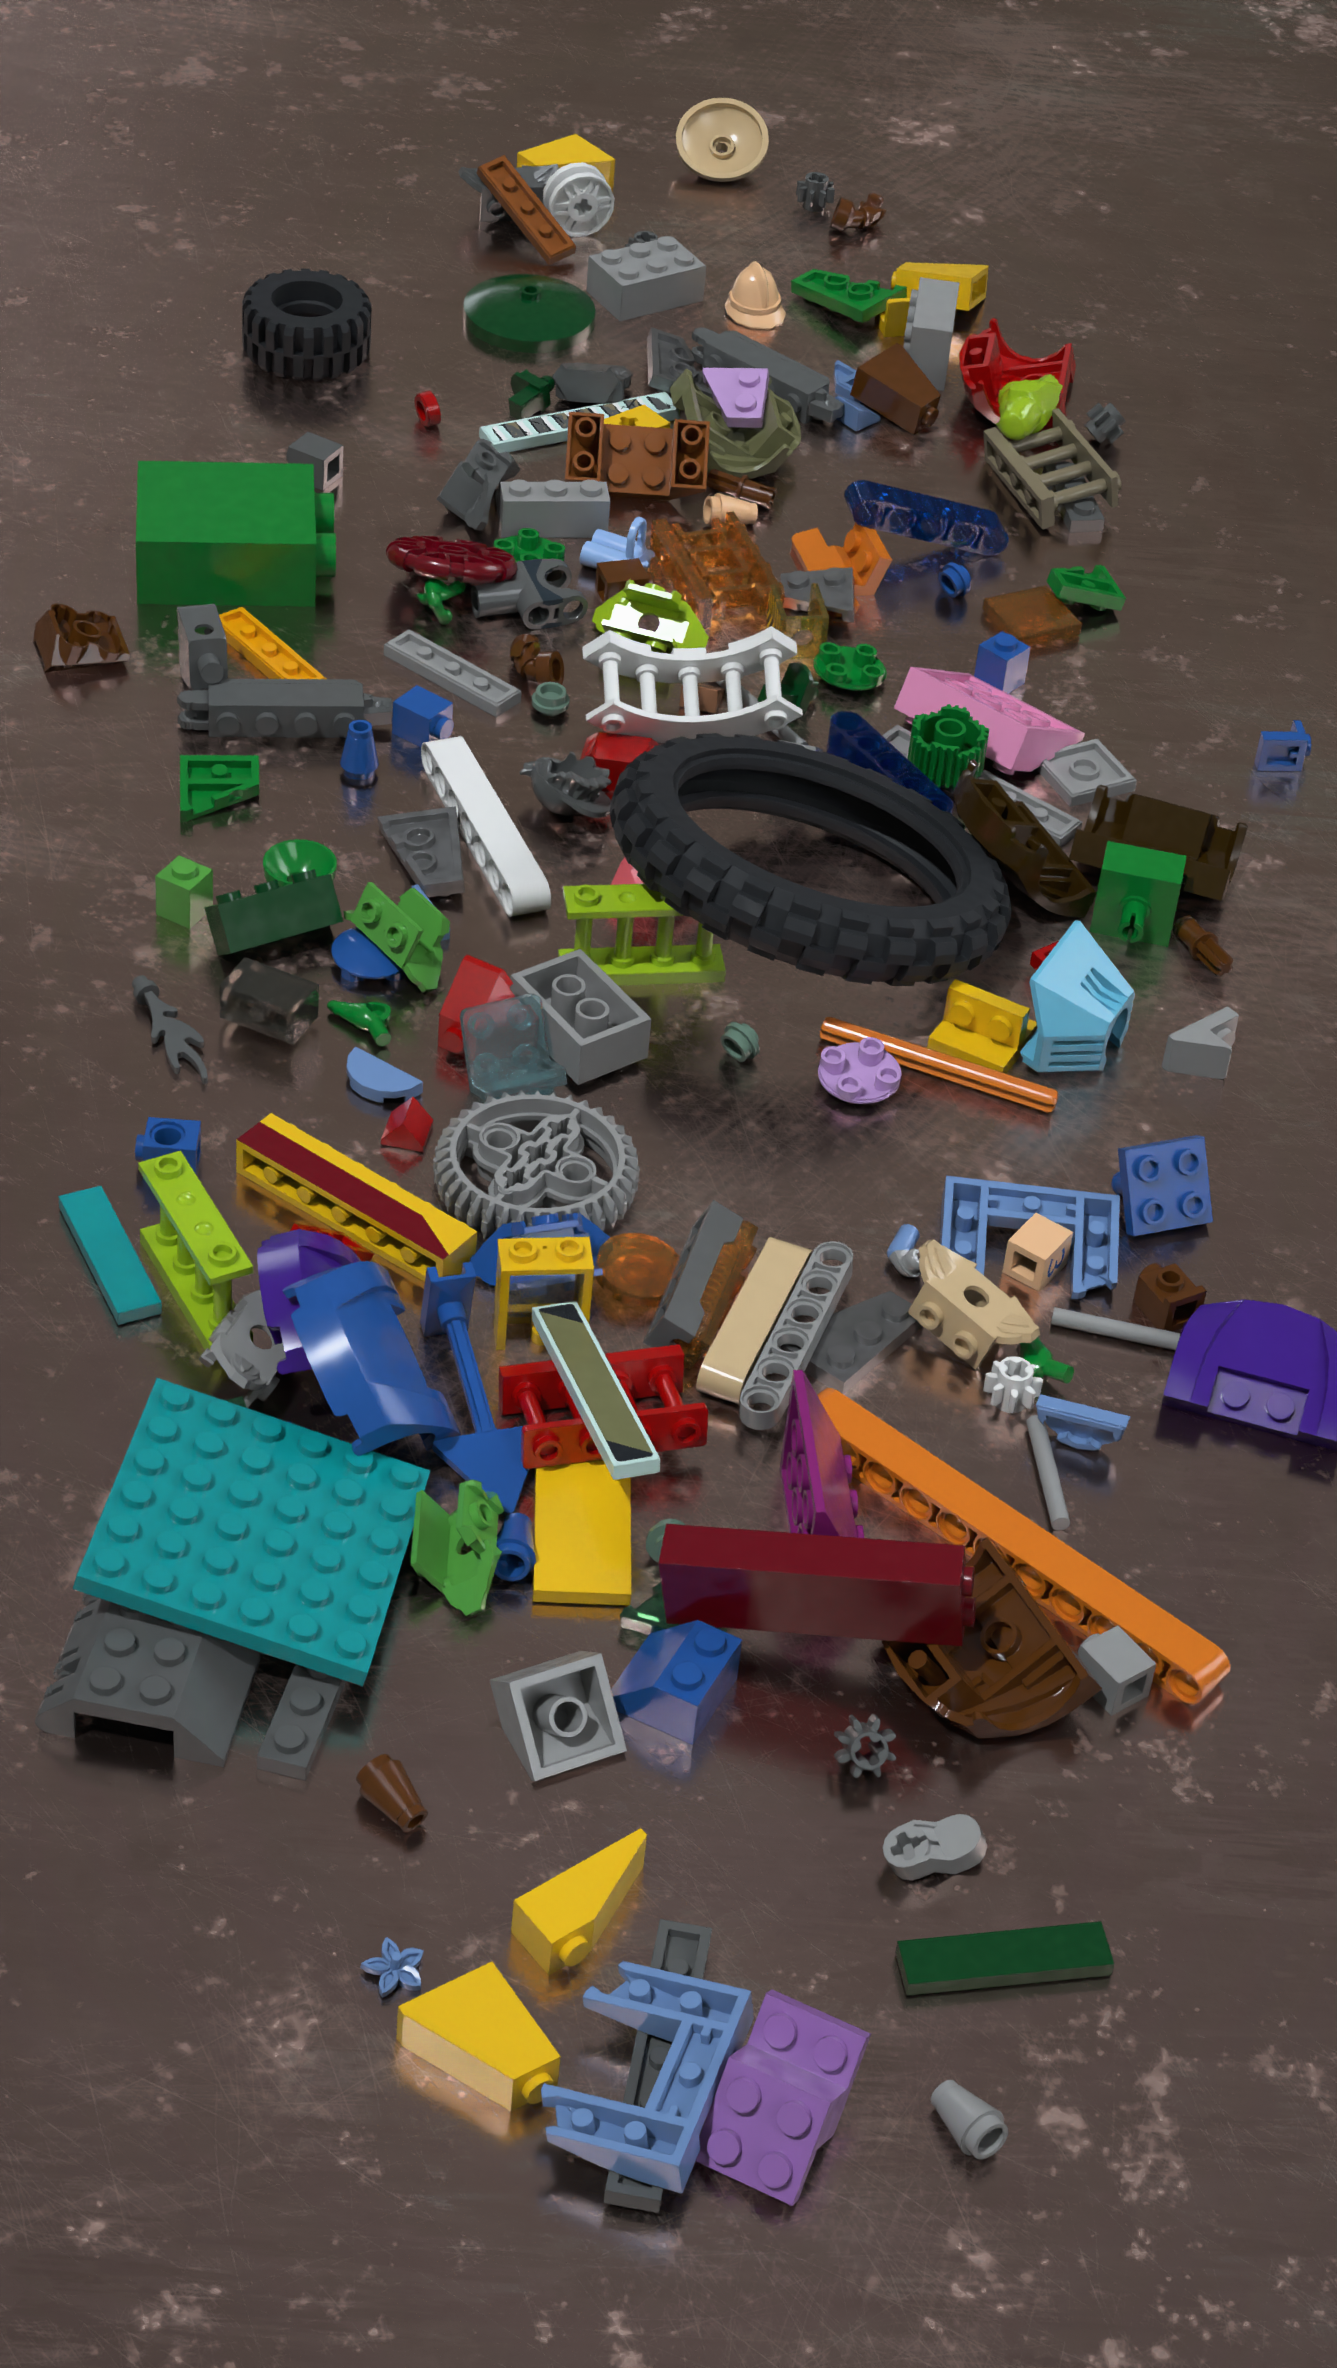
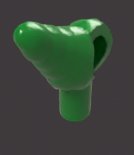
M335 1000L327 1003L329 1011L340 1016L355 1027L370 1032L378 1046H385L390 1043L392 1037L386 1027L391 1020L392 1012L387 1004L380 1002L348 1003Z
M1039 1337L1031 1343H1019V1357L1035 1365L1033 1377L1043 1378L1047 1376L1066 1384L1072 1380L1074 1368L1053 1360L1051 1351Z

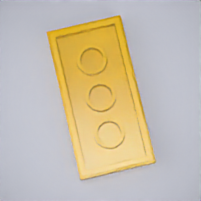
M603 1459L535 1468L534 1548L536 1563L533 1568V1602L630 1606L631 1478L613 1480Z

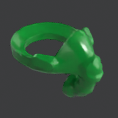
M430 578L425 582L424 594L418 593L416 595L419 602L424 606L429 605L438 622L445 625L452 621L453 615L449 609L444 608L442 602L464 592L466 585L459 580L447 585L441 580Z

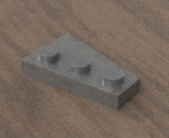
M651 327L647 337L648 386L653 387L659 393L666 392L669 395L671 394L670 387L687 368L692 372L693 380L705 395L713 398L710 388H706L704 385L703 373L696 371L693 366L695 358L684 339Z
M456 806L377 817L379 830L415 884L420 886L427 897L449 896L465 892Z
M888 1291L833 1313L804 1372L829 1388L845 1394L922 1327L908 1313L912 1304L893 1292ZM785 1344L779 1347L781 1350L789 1352L801 1349V1347L793 1344Z

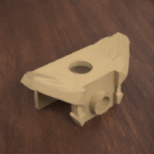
M935 1239L928 1240L919 1247V1269L924 1285L908 1313L973 1369L977 1370L994 1343L1007 1345L1031 1343L1040 1335L1039 1327L1033 1322L1016 1296L1012 1298L1007 1296L975 1269L977 1266L975 1262L953 1252Z

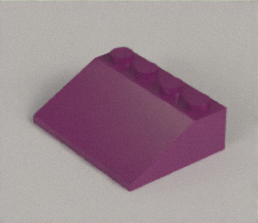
M793 1370L779 1468L789 1533L864 1538L863 1526L855 1525L854 1518H857L858 1515L857 1491L849 1490L848 1486L852 1479L851 1456L843 1455L840 1435L804 1371Z

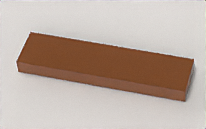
M505 155L478 167V177L548 265L575 253V243Z

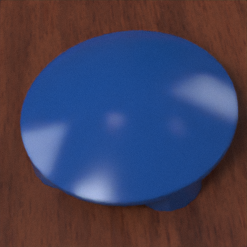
M358 927L342 932L332 944V958L337 966L341 968L342 978L349 982L384 978L390 981H400L406 977L404 970L390 959Z

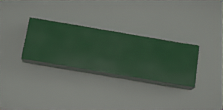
M1102 1921L897 1941L895 1951L907 1996L1110 1976L1115 1965Z

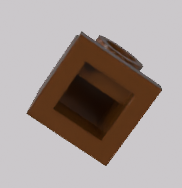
M1152 1263L1145 1267L1138 1276L1133 1302L1157 1329L1174 1332L1182 1329L1183 1325L1198 1307L1204 1305L1207 1290L1202 1285L1196 1287L1176 1263L1162 1267L1159 1263Z

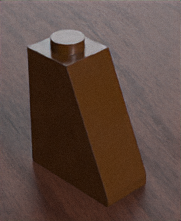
M896 343L857 367L850 393L851 396L913 435L925 427H930L934 424L939 415L937 407L941 394L903 346Z

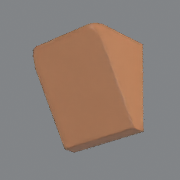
M698 683L699 710L716 714L725 688ZM683 684L681 686L679 703L681 707H684Z

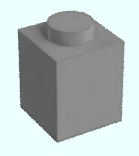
M1118 1625L1102 1634L1096 1633L1089 1636L1080 1645L1078 1656L1102 1687V1690L1095 1694L1093 1698L1111 1716L1149 1696L1156 1663Z

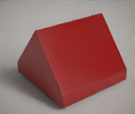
M414 1096L391 1112L381 1138L382 1145L418 1152L424 1151L433 1126V1119Z

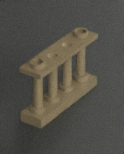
M1059 408L1052 410L1053 428L1031 434L1019 441H1010L1009 438H1005L997 427L983 431L986 462L1041 529L1055 526V511L1058 509V506L1096 494H1101L1112 508L1117 507L1118 491L1121 490V480L1118 473L1112 471L1076 429L1074 422L1071 419L1068 420ZM1056 442L1060 446L1059 448L1026 458L1018 454L1019 452ZM1067 459H1071L1074 465L1041 475L1032 471ZM1083 476L1089 480L1087 483L1058 492H1053L1047 488Z

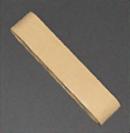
M773 1237L768 1238L702 1362L696 1383V1390L698 1392L740 1405L741 1392L813 1250Z

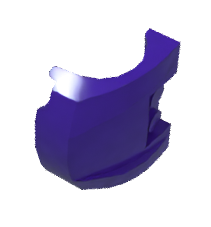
M297 1229L270 1236V1239L261 1242L262 1246L257 1250L259 1284L266 1324L275 1345L283 1343L286 1358L277 1363L276 1369L282 1375L312 1369L291 1318V1314L300 1308L296 1296L286 1298L282 1290L293 1283L325 1270L361 1262L353 1250L340 1240L326 1234Z
M1242 1299L1200 1305L1182 1327L1164 1390L1162 1404L1337 1451V1331L1321 1319L1284 1304Z

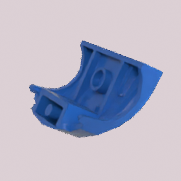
M355 1262L314 1274L282 1290L286 1298L296 1296L300 1308L291 1314V1318L308 1361L335 1416L348 1414L359 1436V1439L355 1440L351 1445L354 1454L361 1456L385 1444L415 1434L420 1435L426 1450L429 1451L432 1449L433 1441L461 1435L444 1394L427 1387L426 1379L397 1318V1315L406 1310L387 1269L375 1262Z

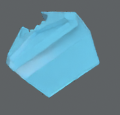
M1075 920L1029 981L1037 1030L1022 1048L1020 1054L1023 1058L1022 1062L1038 1073L1103 1071L1107 1060L1105 1053L1108 1040L1120 1048L1129 1027L1133 1000L1135 998L1134 990L1081 921Z

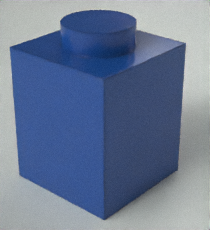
M1001 631L979 644L974 676L1009 694L1025 684L1031 647L1019 641L1013 635Z
M416 685L393 702L392 734L421 747L423 742L449 738L454 728L452 720L453 703Z

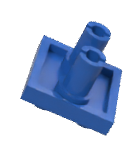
M1194 1135L1118 1148L1120 1172L1113 1176L1111 1186L1116 1195L1123 1196L1126 1234L1138 1236L1213 1222L1204 1136Z

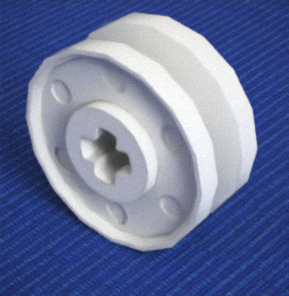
M583 162L570 163L559 168L549 177L543 189L544 206L567 235L572 237L588 236L599 231L609 221L614 211L615 198L605 177L595 166Z

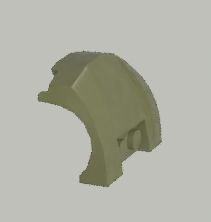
M687 368L672 384L670 393L673 406L685 411L687 420L710 421L707 473L711 469H716L742 478L743 475H748L749 479L776 472L798 447L801 441L800 424L790 402L780 398L769 388L772 383L771 377H769L762 428L727 427L722 417L721 409L717 408L713 398L705 395L693 380L692 372Z

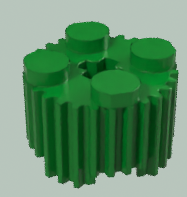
M947 704V706L941 707L938 713L930 712V715L924 713L915 715L912 722L907 759L908 767L912 772L911 779L919 785H933L935 783L937 787L945 785L946 788L950 787L954 791L962 771L967 768L972 759L978 763L974 777L978 779V777H981L984 769L989 728L979 725L978 720L973 721V717L970 716L967 708L963 707L961 709L959 705L951 707L950 704Z

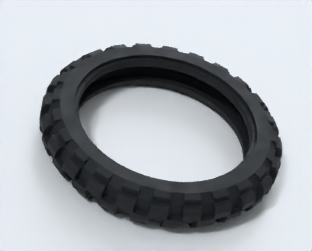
M718 733L697 734L695 739L681 736L667 740L665 744L657 745L648 752H643L626 766L617 781L610 803V819L615 838L628 864H631L638 871L637 876L650 890L660 892L666 897L665 903L683 916L692 917L703 924L702 928L726 941L732 940L748 948L747 951L772 961L777 959L794 965L799 970L824 976V974L838 976L849 982L871 985L872 981L885 982L890 986H914L915 982L933 984L961 975L967 970L971 971L990 958L992 953L999 948L1011 919V902L1008 886L997 861L993 860L988 855L989 852L973 835L965 830V825L949 812L942 811L932 804L933 801L915 790L907 789L893 782L892 778L870 768L865 769L850 763L847 759L826 752L820 753L806 749L802 745L785 741L763 740L758 736L735 734L734 737H725ZM703 809L744 810L783 817L822 829L853 842L891 863L915 881L936 904L915 907L877 905L840 898L801 886L770 873L733 853L703 831L686 812Z

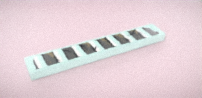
M666 392L624 399L615 403L592 405L482 426L479 428V438L492 442L491 445L499 453H509L566 442L569 412L604 414L605 419L635 407L646 405L667 421H674L675 419H680V409L673 406L672 398Z

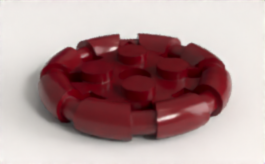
M436 536L400 537L391 541L386 549L389 562L396 568L405 572L415 570L417 575L432 579L448 581L449 577L462 578V583L491 584L494 581L496 583L505 582L511 579L517 571L516 560L510 553L497 547H487L483 543L456 539L453 542L444 541L442 537Z

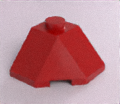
M467 954L460 964L439 1013L438 1046L471 1061L532 1054L536 1050L538 1017L529 1004L522 1006L510 990L513 982L504 969Z

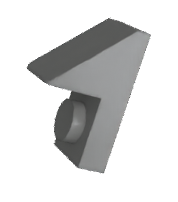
M1227 1006L1168 1035L1162 1068L1167 1072L1224 1079L1227 1075L1231 1058V1047L1236 1038L1235 1031L1239 1015Z

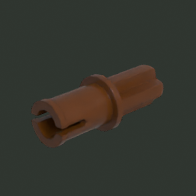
M711 469L707 477L706 485L708 487L733 495L737 499L756 503L767 510H770L774 503L777 489L751 481L748 475H743L742 478L716 469Z
M1190 915L1183 916L1176 921L1173 926V934L1189 948L1192 958L1202 961L1219 977L1232 971L1233 966L1231 964L1233 958L1218 944V937L1214 933L1206 932Z

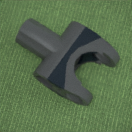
M560 559L517 561V571L511 579L505 582L473 585L471 587V604L476 618L519 613L524 624L530 629L538 630L573 624L582 619L588 609V602L582 592L567 588L571 583L572 573L568 565ZM552 571H564L563 576L559 580L553 582L546 580ZM580 601L579 606L574 611L563 612L569 602Z

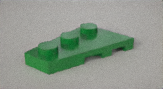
M812 269L791 280L792 293L805 298L807 301L827 307L830 311L841 313L856 322L862 323L871 320L872 317L885 311L888 299L907 298V287L896 285L894 290L880 288L879 281L868 280L866 283L850 282L848 275Z

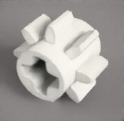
M1015 1356L1007 1357L1001 1362L995 1360L992 1365V1371L986 1373L983 1391L992 1393L990 1404L992 1406L995 1405L999 1410L1006 1413H1018L1024 1410L1025 1407L1031 1410L1035 1397L1040 1396L1043 1383L1042 1378L1033 1377L1035 1365L1030 1364V1362L1021 1357Z

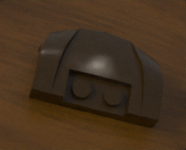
M972 759L967 768L962 771L953 791L958 817L964 822L973 837L989 852L991 858L997 861L999 868L1018 890L1048 911L1069 917L1085 918L1097 894L1095 889L1073 862L1069 860V857L1023 801L1014 802L997 780L976 779L974 777L978 763Z
M1097 786L1084 830H1076L1069 860L1102 868L1107 841L1185 855L1187 857L1182 883L1185 884L1183 891L1219 901L1225 898L1247 832L1248 825L1246 823L1238 822L1235 831L1220 827L1219 816L1135 793H1130L1126 801L1107 797V786Z

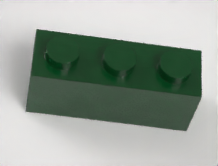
M315 869L291 875L293 883L279 887L278 880L276 879L254 885L255 894L241 897L240 890L216 896L218 904L204 908L217 955L231 954L344 922L331 874L316 876Z

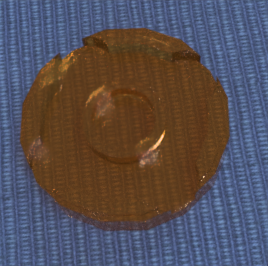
M622 1233L610 1237L600 1246L594 1269L602 1268L603 1275L596 1276V1280L603 1290L604 1286H606L607 1289L613 1292L612 1297L623 1304L637 1308H655L659 1306L679 1255L670 1245L656 1237L642 1233Z

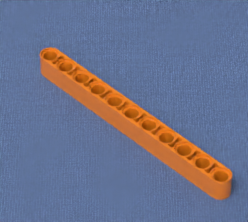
M826 1388L817 1394L840 1435L843 1455L851 1456L852 1476L952 1545H965V1554L971 1558L975 1554L979 1543L988 1537L1003 1553L1026 1584L1025 1587L1036 1602L1085 1636L1089 1637L1096 1633L1102 1634L1118 1625L1156 1663L1152 1681L1184 1703L1192 1705L1199 1703L1230 1673V1662L1223 1650L838 1390Z

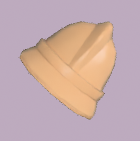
M757 261L751 262L738 275L733 288L729 292L725 309L727 315L739 325L750 329L771 330L783 323L786 312L781 304V297L771 272L763 268Z

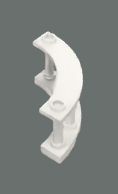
M771 626L745 639L728 643V650L707 653L705 647L673 648L671 654L653 652L651 651V645L633 641L608 630L582 647L583 659L603 670L605 700L604 704L586 714V721L607 733L652 738L657 743H666L667 740L681 736L695 739L697 734L718 733L725 737H734L735 734L755 736L773 729L784 728L788 723L803 716L802 709L782 697L779 665L782 662L797 655V643ZM764 670L767 699L743 708L741 679L743 676ZM618 674L637 679L640 682L642 709L620 701ZM726 680L728 712L700 716L698 683ZM655 682L683 684L685 716L657 713Z

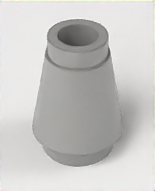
M954 2080L944 2081L934 2090L930 2100L931 2104L936 2108L937 2113L964 2154L973 2155L980 2160L986 2159L1003 2146L1008 2136V2127L1004 2124V2116L999 2110L958 2085Z

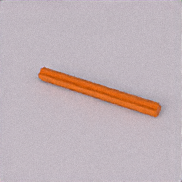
M826 1017L821 1025L820 1038L824 1041L842 1045L860 1042L867 1037L877 1038L883 1042L884 1050L890 1053L900 1066L1047 1114L1052 1113L1056 1107L1058 1091L837 1018Z

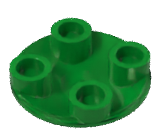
M522 528L518 531V535L497 539L493 543V547L510 553L516 562L533 559H560L564 561L565 546L563 544L539 537V532L532 528Z
M825 642L820 645L819 652L813 661L816 673L823 680L837 687L849 690H868L878 687L885 681L887 674L885 666L876 657V648L868 644H859L855 648Z

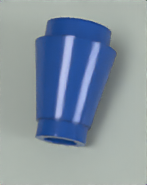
M354 720L349 724L340 760V765L344 769L345 775L354 780L371 778L379 766L372 725L366 720Z
M522 1513L507 1515L497 1534V1547L502 1553L494 1574L503 1580L517 1581L524 1578L534 1568L536 1563L532 1522L528 1516Z

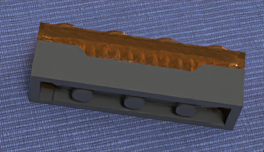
M715 1200L711 1202L693 1224L643 1341L650 1348L680 1344L684 1353V1368L688 1371L701 1357L705 1358L717 1335V1329L720 1330L732 1305L728 1304L729 1299L732 1300L744 1283L745 1277L740 1272L747 1268L757 1251V1248L752 1243L758 1227L747 1220L744 1221V1218Z

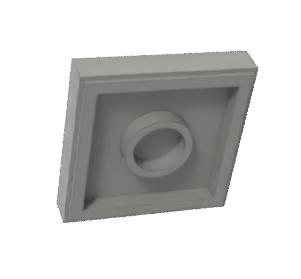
M1098 739L1065 746L1055 753L1054 758L1049 761L1047 759L1043 760L1041 766L1036 768L1070 807L1092 802L1098 785L1107 786V797L1135 791L1137 780Z

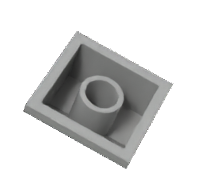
M578 1651L489 1680L502 1729L531 1781H538L627 1751L602 1653Z

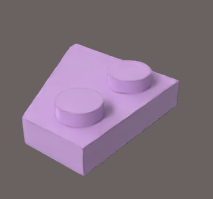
M703 368V381L705 385L709 386L717 408L721 409L722 417L727 427L762 428L769 384L768 368Z

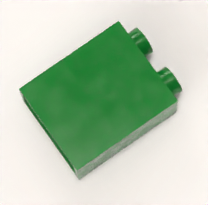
M138 461L136 512L137 604L315 607L316 577H336L334 493L314 492L313 464Z

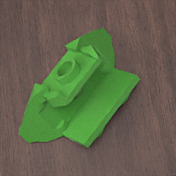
M368 882L356 909L343 911L344 919L354 923L390 959L403 969L407 977L413 984L418 986L422 993L437 989L443 959V950L440 942L444 935L449 933L450 921L415 888H410L399 897L400 902L397 906L374 883Z
M474 1479L459 1484L458 1509L451 1514H448L423 1490L416 1493L412 1551L410 1552V1562L415 1572L433 1584L445 1595L448 1602L456 1609H460L465 1616H474L485 1610L486 1599L494 1572L502 1553L497 1547L498 1515L503 1513L504 1509L497 1493L493 1491L485 1492L482 1489V1483ZM464 1543H466L467 1547L470 1546L472 1548L469 1553L461 1555Z

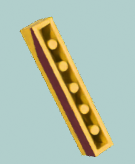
M272 1113L236 1139L237 1173L336 1231L345 1233L365 1248L425 1282L428 1267L436 1266L439 1277L460 1275L463 1263L470 1262V1258L476 1253V1230Z

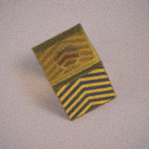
M818 583L811 584L808 616H786L777 585H770L766 618L767 628L772 626L791 639L801 630H809L812 636V640L809 643L797 645V655L789 659H814L819 652L820 645L827 641L829 616Z

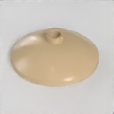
M712 98L694 105L683 115L676 131V148L684 165L694 174L711 181L729 182L746 177L760 166L768 150L769 135L763 118L754 108L736 99ZM719 150H724V151H726V152H725V153H719V152H717V151H719Z

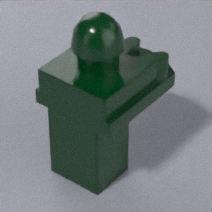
M527 369L521 373L516 372L513 374L510 384L514 395L508 399L510 416L519 420L529 418L538 411L544 412L551 405L550 392L555 387L553 377L545 375L539 378Z
M800 662L789 663L781 682L782 697L802 709L803 714L806 713L809 703L818 697L816 687L819 685L818 681H814L812 673L806 665ZM765 684L758 697V702L767 699Z

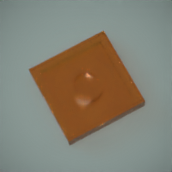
M1046 585L984 598L982 609L1003 632L1013 635L1028 646L1072 637L1081 633L1082 623L1055 597V594Z

